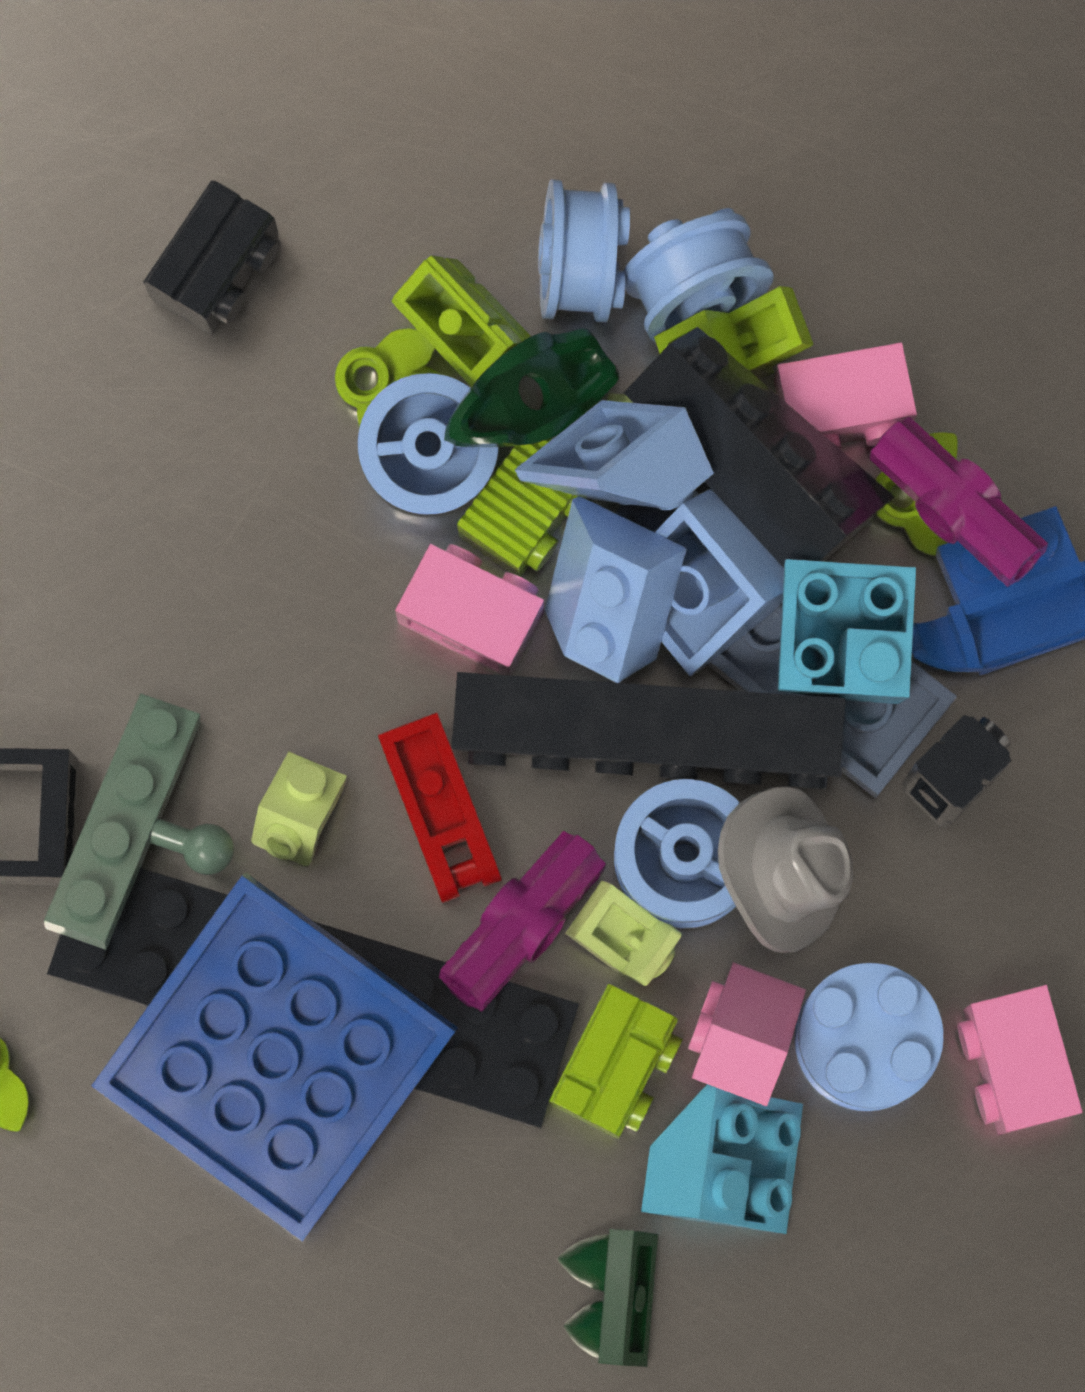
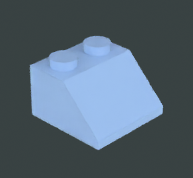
M601 400L515 469L519 480L587 499L617 502L620 505L633 504L656 507L660 510L678 508L683 502L694 496L693 490L714 474L685 407Z
M712 489L683 502L655 531V533L687 548L661 642L690 677L766 619L782 603L784 568Z
M580 496L572 499L545 606L546 615L563 655L616 683L621 682L656 660L687 548Z

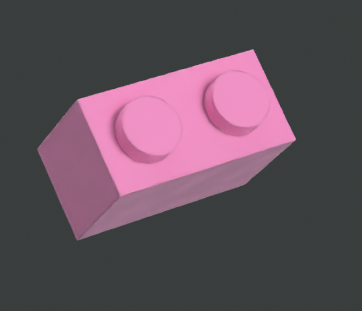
M902 342L777 365L774 378L776 394L839 449H842V443L866 439L868 446H876L882 435L898 420L902 421L908 416L914 421L916 419L917 412Z
M430 544L395 609L398 624L501 675L512 676L545 613L544 600L536 596L539 589L518 575L505 572L501 579L481 569L482 560L459 546L449 544L445 551Z
M733 962L724 985L712 981L688 1047L689 1050L699 1053L692 1079L767 1106L786 1059L806 989Z
M1047 985L973 1003L963 1009L966 1021L957 1023L958 1034L967 1061L977 1059L983 1084L975 1086V1095L985 1124L994 1123L997 1134L1002 1135L1083 1113Z

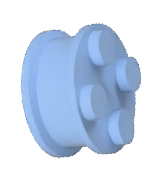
M551 179L549 181L538 250L540 308L543 319H554L557 310L593 312L596 322H607L611 308H623L625 271L619 270L617 246H627L630 208L623 207V199H618L615 183L604 182L600 192L564 190L561 180Z
M721 209L684 224L679 219L660 224L649 233L648 240L650 243L641 249L626 265L624 269L625 290L629 296L641 299L647 311L644 328L649 338L654 342V336L703 310L730 313L764 295L769 290L774 279L773 272L765 260L754 258L747 244L750 238V227L745 218L735 213L733 209Z
M431 373L416 374L393 382L372 400L360 424L358 455L367 480L374 490L386 501L412 513L439 514L463 506L484 488L494 470L498 447H459L444 441L448 421L457 405L469 391V386L445 375Z
M694 779L664 782L640 795L627 809L616 835L614 867L622 892L659 921L670 924L678 929L706 926L729 914L736 905L720 873L717 850L720 832L726 818L740 802L724 789L714 784Z
M855 964L829 975L806 999L795 1026V1053L805 1078L825 1099L850 1110H882L897 1105L911 1097L931 1078L937 1068L943 1048L942 1020L932 996L918 980L908 973L886 964Z

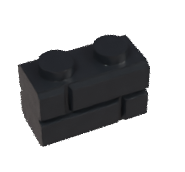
M211 180L143 281L149 297L208 334L214 332L220 321L230 324L244 305L247 293L242 288L254 270L261 274L270 267L279 251L280 241L276 239L279 233L275 218L269 212L247 199L244 200L239 194L216 180Z
M963 715L943 735L941 740L936 742L914 764L903 781L904 792L939 826L942 825L948 828L973 801L995 782L1012 760L1009 755L1010 752L1007 750L1011 745L1010 740L988 718L982 717L977 721L973 716Z

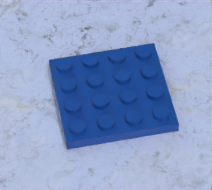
M245 873L237 881L91 1086L303 1242L458 1027L248 873Z

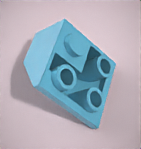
M786 559L784 563L778 691L808 696L845 698L846 701L900 704L908 699L910 696L916 567Z
M707 1084L651 1144L641 1212L690 1221L787 1234L797 1149L801 1135L800 1126L803 1104L770 1097L768 1105L764 1106Z

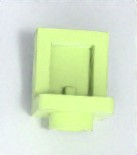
M288 751L258 806L251 842L255 846L265 849L276 858L291 860L300 865L309 866L315 855L319 836L343 793L347 776Z
M602 880L565 933L618 974L643 986H647L653 978L660 976L669 967L675 955L674 947L682 936V933L675 927L659 921L615 886Z

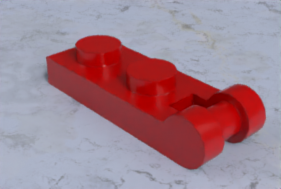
M436 712L377 735L442 904L460 897L459 890L482 882L483 886L487 887L502 881L438 713ZM466 841L472 858L449 867L443 850Z

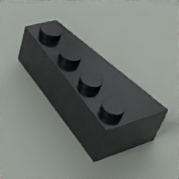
M699 327L670 343L624 392L633 403L685 407L714 472L705 482L783 568L786 559L824 562L850 541L895 498L891 492L732 357L717 340L708 336Z

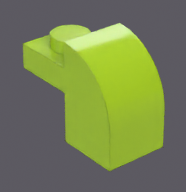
M779 286L730 313L703 310L654 336L659 353L661 354L670 343L699 327L708 336L717 340L732 357L759 380L773 374L774 365L814 345L793 288Z

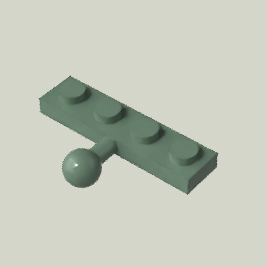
M140 693L44 918L45 929L107 950L151 843L183 854L186 864L199 874H217L230 864L234 854V844L231 836L224 828L215 824H201L190 830L161 819L201 724L200 713Z

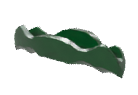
M587 328L559 334L542 332L533 335L503 354L480 375L451 415L445 429L444 441L459 447L487 448L528 445L559 435L593 408L618 382L619 370L605 354L593 333ZM523 376L534 379L541 388L543 401L539 410L528 407L520 396L519 384Z

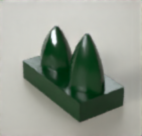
M609 1229L608 1234H598L580 1240L558 1256L559 1263L574 1278L593 1289L604 1291L603 1301H596L584 1306L564 1324V1328L571 1339L581 1349L597 1357L600 1364L647 1367L658 1234L634 1230Z

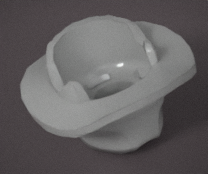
M775 787L758 792L739 803L727 816L720 832L717 850L719 870L733 902L750 931L763 946L774 952L793 953L812 945L829 929L839 904L848 897L854 877L853 860L845 837L838 828L827 824L821 810L813 800L798 788Z

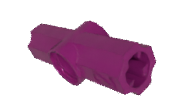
M908 416L904 420H898L871 450L870 461L915 501L916 510L925 524L944 541L955 544L958 541L1007 587L1015 582H1019L1046 552L1048 543L1001 501V493L990 476L977 464L968 459L956 460L911 417Z
M563 831L520 880L516 877L512 878L499 890L483 912L479 927L460 945L449 961L445 962V965L440 970L439 978L447 985L450 992L468 1007L472 1006L483 1011L526 961L533 963L547 950L563 928L567 920L566 915L583 898V895L599 880L605 870L606 863L599 857L595 848L578 834L572 835Z

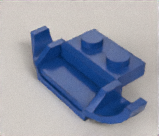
M1057 506L1021 518L1048 543L1046 552L1036 562L1035 566L1019 582H1015L1009 587L998 580L990 570L980 563L958 541L955 544L947 543L937 547L936 558L956 605L948 607L947 615L923 623L913 622L912 654L915 659L938 669L951 672H978L979 676L1085 640V561H1079Z

